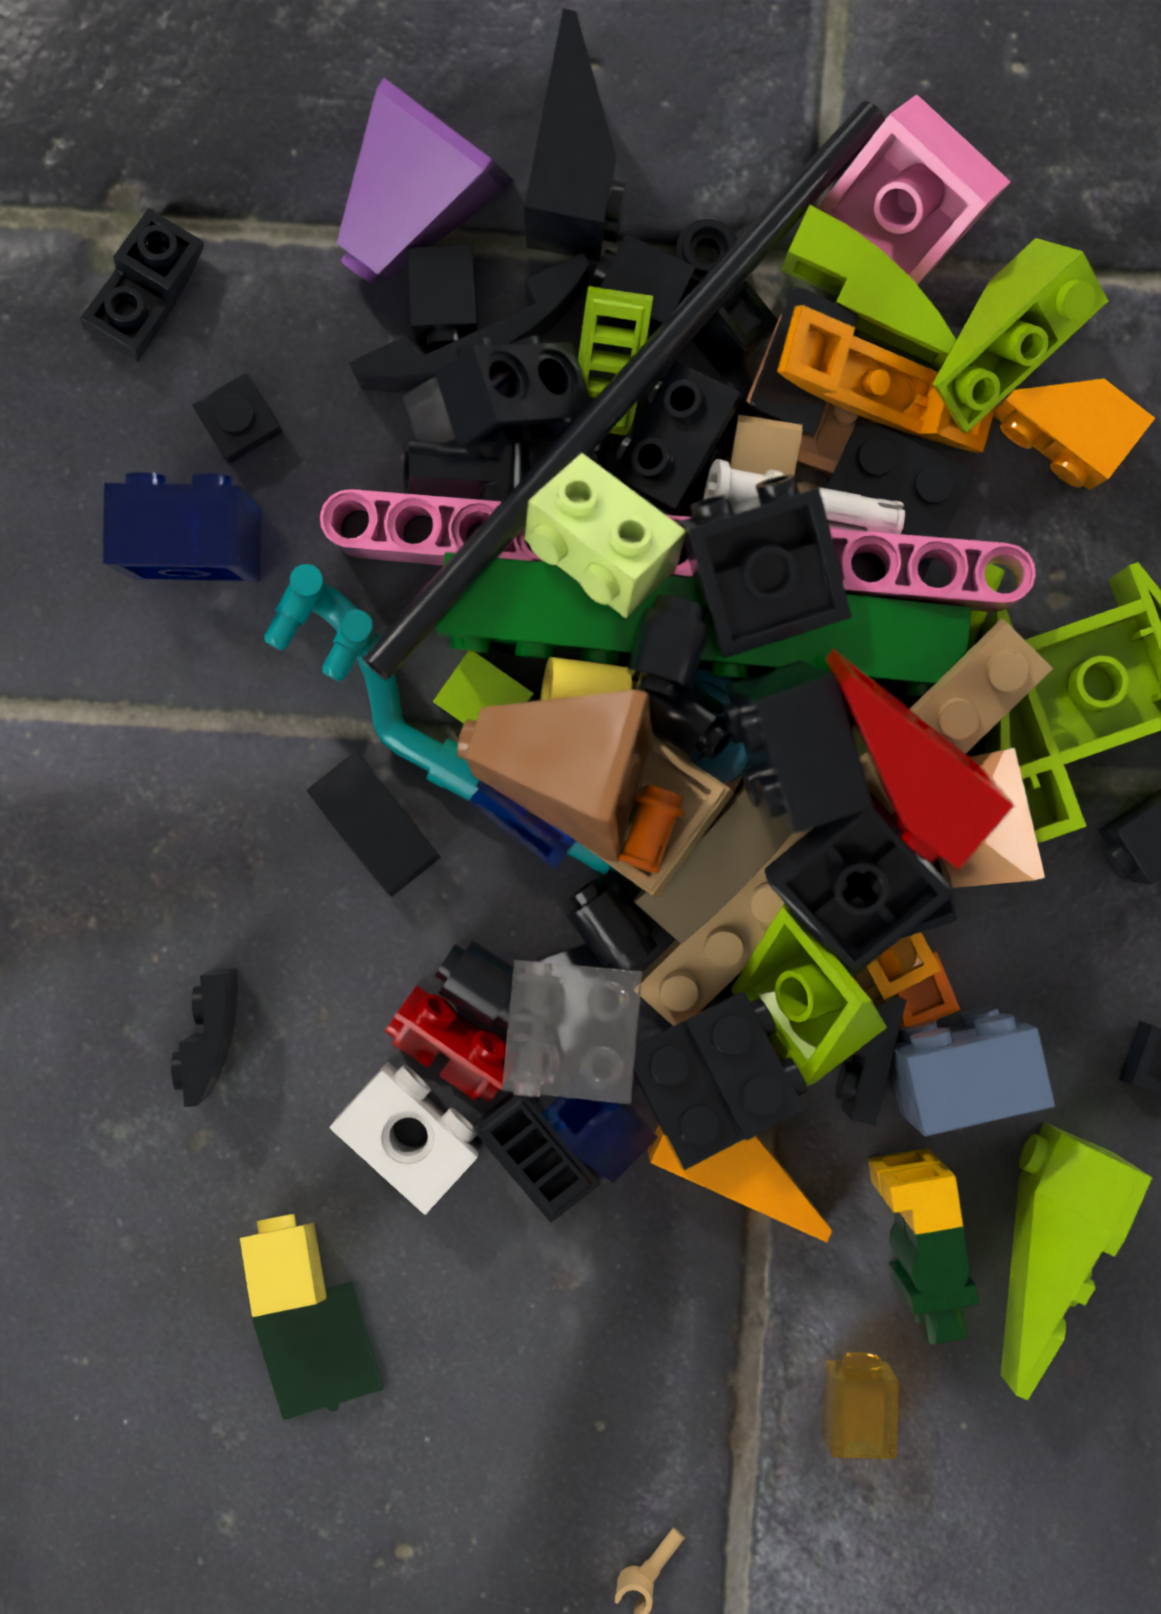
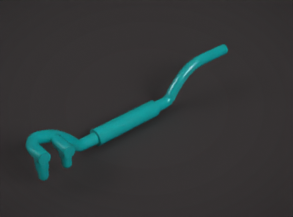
M301 564L291 572L290 583L275 608L277 613L265 633V643L279 651H283L289 646L299 626L305 624L311 611L319 615L337 631L333 640L335 644L322 665V673L340 682L346 678L355 660H357L370 700L373 728L382 744L401 758L428 771L426 780L464 798L585 863L588 867L603 875H606L610 869L625 877L571 837L473 776L467 761L458 758L457 742L447 738L444 744L408 725L403 718L395 673L389 680H385L371 670L362 659L364 654L380 638L375 631L370 616L365 611L359 610L348 598L327 584L321 572L315 566Z

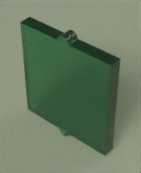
M352 1281L325 1289L327 1299L315 1305L252 1317L251 1314L283 1420L325 1407L330 1411H336L341 1402L383 1390L384 1384Z

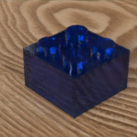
M132 472L125 474V483H104V565L133 580L260 582L261 506L240 485H232L231 476L210 473L192 475V484H166V476Z

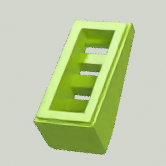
M588 286L578 363L591 402L612 379L590 376V370L617 374L647 341L653 296ZM601 315L636 321L635 330L597 324V317ZM594 343L632 348L631 355L595 350L593 346ZM637 402L609 433L629 435L633 432Z

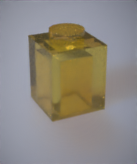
M852 1352L844 1354L842 1361L825 1360L823 1437L833 1458L897 1459L899 1381L888 1362H881L879 1356L870 1353Z

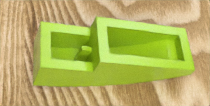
M809 205L780 271L837 296L835 304L857 314L859 317L854 330L855 333L940 371L956 342V338L939 311L914 280L879 247L847 224Z

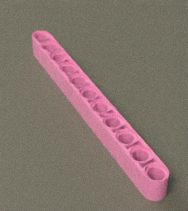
M355 489L340 490L331 495L323 504L320 522L325 536L348 556L361 559L444 565L445 552L456 553L466 542V535L470 527L479 521H485L499 506L501 501ZM362 510L368 512L369 523L363 534L356 538H344L341 533V526L346 516L354 511ZM666 515L678 525L679 521L691 518ZM416 516L431 517L433 529L426 540L417 544H410L404 541L403 532L409 520ZM526 526L498 557L544 562L529 550V545L524 540ZM830 529L845 592L850 595L972 607L973 611L998 612L1008 609L1020 601L1033 587L1036 576L1035 564L1030 555L1020 546L1009 543ZM867 552L878 556L885 565L884 578L870 583L860 580L855 576L851 567V560L854 556ZM926 558L941 560L950 571L949 585L942 588L927 586L918 575V563ZM687 559L684 563L677 565V569L670 576L693 578L689 560ZM999 563L1008 567L1015 576L1013 592L1001 594L993 591L985 581L984 571L986 566Z

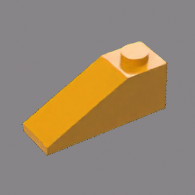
M658 1126L647 1150L650 1163L824 1242H828L832 1229L825 1218L758 1135L748 1141L742 1140L702 1162L682 1170L660 1126Z

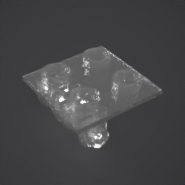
M514 960L502 1090L513 1091L514 1094L523 1096H540L541 1094L631 1104L642 972Z

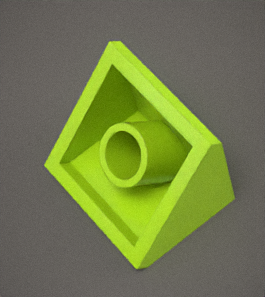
M786 904L782 905L731 988L733 994L745 991L750 1002L760 998L765 1003L777 1027V1033L768 1037L770 1042L783 1059L790 1057L795 1062L804 1078L806 1086L815 1084L885 1030L887 1026L873 1002L840 961L821 945Z

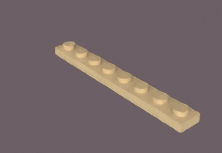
M1001 619L910 710L966 754L1053 668L1006 621ZM866 752L859 759L868 790L886 811L892 815L895 810L884 793ZM813 828L796 834L792 833L759 872L716 915L683 943L675 940L633 981L634 991L673 1026L699 1013L744 969L781 906L785 905L783 900L769 886L765 875V868Z

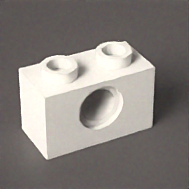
M387 1062L336 1117L329 1128L426 1215L478 1158L480 1145L474 1140L477 1134L472 1129L473 1125L461 1113L451 1107L444 1113L427 1097L431 1088L415 1071L406 1065H402L397 1070L392 1064ZM402 1118H415L425 1126L428 1139L418 1146H406L396 1138L394 1123Z

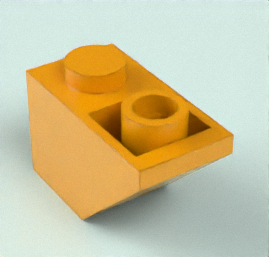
M1105 378L1013 390L997 405L993 415L1002 422L1000 429L1012 442L1026 449H1031L1033 446L1052 461L1050 468L1061 480L1077 488L1083 485L1088 490L1093 489L1110 478L1155 419V417Z

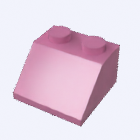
M915 95L889 114L817 208L847 224L879 247L919 285L971 229L1011 181L923 99Z

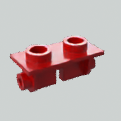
M417 985L384 1031L394 1038L391 1045L399 1048L427 1068L430 1067L439 1052L450 1058L439 1076L474 1101L481 1097L490 1103L498 1090H501L520 1057L509 1049L498 1035L488 1030H481L456 1013L453 1006L444 998L428 994Z

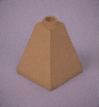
M637 690L481 707L477 721L467 719L464 723L459 737L457 755L458 758L467 761L473 776L600 857L618 863L636 804L633 800L635 795L639 794L654 741L648 694Z

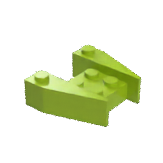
M1139 562L1127 566L1108 579L1118 605L1117 608L1025 640L1053 669L984 735L985 753L1015 748L1037 844L1086 827L1064 764L1161 731V590ZM1007 609L996 612L983 622L981 627L982 637L1001 619L1013 628Z

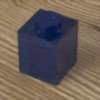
M587 1068L542 1113L543 1117L571 1152L612 1183L658 1138L626 1099Z

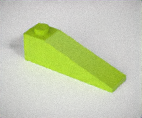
M1046 1122L1043 1123L1038 1135L1032 1134L1028 1138L1019 1159V1168L1022 1169V1173L1018 1182L1001 1364V1377L1016 1396L1027 1401L1064 1342L1066 1321L1063 1317L1069 1307H1074L1078 1303L1082 1305L1087 1304L1096 1289L1094 1281L1091 1280L1092 1269L1102 1252L1114 1257L1116 1256L1128 1235L1153 1178L1112 1151Z

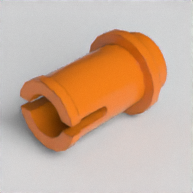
M648 784L645 786L642 796L635 795L633 802L639 806L618 860L635 868L659 874L660 864L676 819H684L685 812L680 809L684 797Z

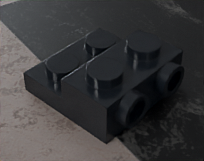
M794 474L773 477L756 484L758 496L732 504L731 496L728 494L696 502L691 505L693 517L678 522L679 526L686 530L684 545L695 585L702 592L718 653L723 658L851 618L820 488L806 481L797 484Z
M745 991L736 993L623 1051L682 1170H686L742 1140L748 1141L805 1111L799 1099V1096L808 1092L804 1078L790 1057L779 1060L768 1038L777 1033V1027L772 1015L760 998L750 1002Z

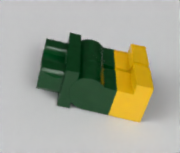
M930 1148L867 1158L871 1183L879 1194L883 1196L895 1217V1222L890 1230L889 1244L898 1261L889 1262L891 1281L911 1310L914 1321L923 1324L924 1335L929 1344H940L968 1338L964 1307L979 1305L976 1284L969 1277V1262L956 1176Z

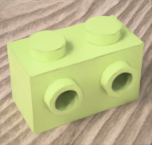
M581 453L529 500L524 540L529 543L533 552L542 561L550 565L556 564L581 583L584 591L593 600L600 604H608L627 618L677 569L686 530Z

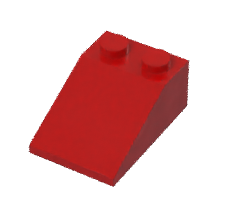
M833 649L825 658L830 672L836 675L842 699L883 791L895 810L891 818L904 831L901 838L927 861L933 863L941 855L959 870L1015 807V804L987 770Z

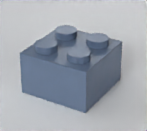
M990 1006L961 1013L962 1023L937 1028L936 1021L931 1020L916 1025L900 1027V1037H897L890 1065V1073L900 1114L924 1136L1055 1107L1038 1028L1015 1018L1014 1014H999L998 1007Z

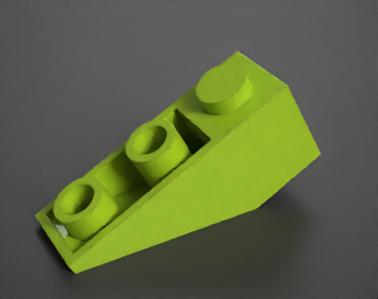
M1035 238L988 282L933 382L934 388L962 432H969L1108 302L1083 251Z

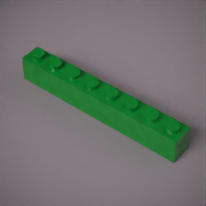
M445 552L443 567L455 553ZM497 558L440 621L437 627V634L442 637H451L450 649L489 653L491 641L516 644L515 656L549 659L550 657H555V648L581 651V661L619 666L620 655L632 656L645 609H652L656 595L683 598L700 604L705 607L701 590L695 585L694 578L669 576L625 618L608 604H600L593 600L584 591L581 583L556 564L550 565L545 562ZM846 594L851 618L727 658H723L718 653L707 614L704 624L709 626L710 629L700 663L711 664L710 676L733 679L749 678L750 668L773 670L800 660L830 672L825 658L835 649L877 684L879 681L903 684V696L921 698L967 653L972 607Z

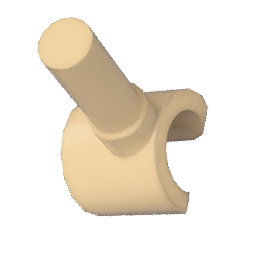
M673 1527L649 1560H646L642 1566H629L620 1572L617 1579L615 1604L621 1600L627 1591H638L642 1594L635 1603L634 1614H649L653 1603L654 1581L685 1539L680 1531Z

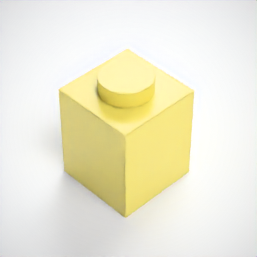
M295 1213L256 1221L258 1234L240 1238L252 1317L315 1305L327 1299L314 1223L297 1226Z

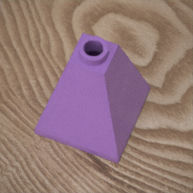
M383 78L375 92L337 239V244L346 250L340 261L371 284L378 275L391 279L409 265L408 248L434 246L503 192L513 178L490 157Z

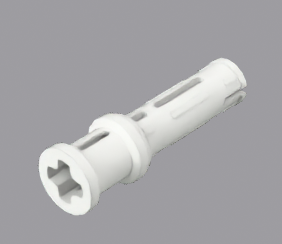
M716 459L707 476L703 500L728 494L731 496L732 504L757 497L756 484L781 476L783 473L779 470L769 469L764 475L731 469L728 461ZM820 488L830 529L901 534L905 520V510L902 509L904 507L902 502L880 498L875 499L858 494Z

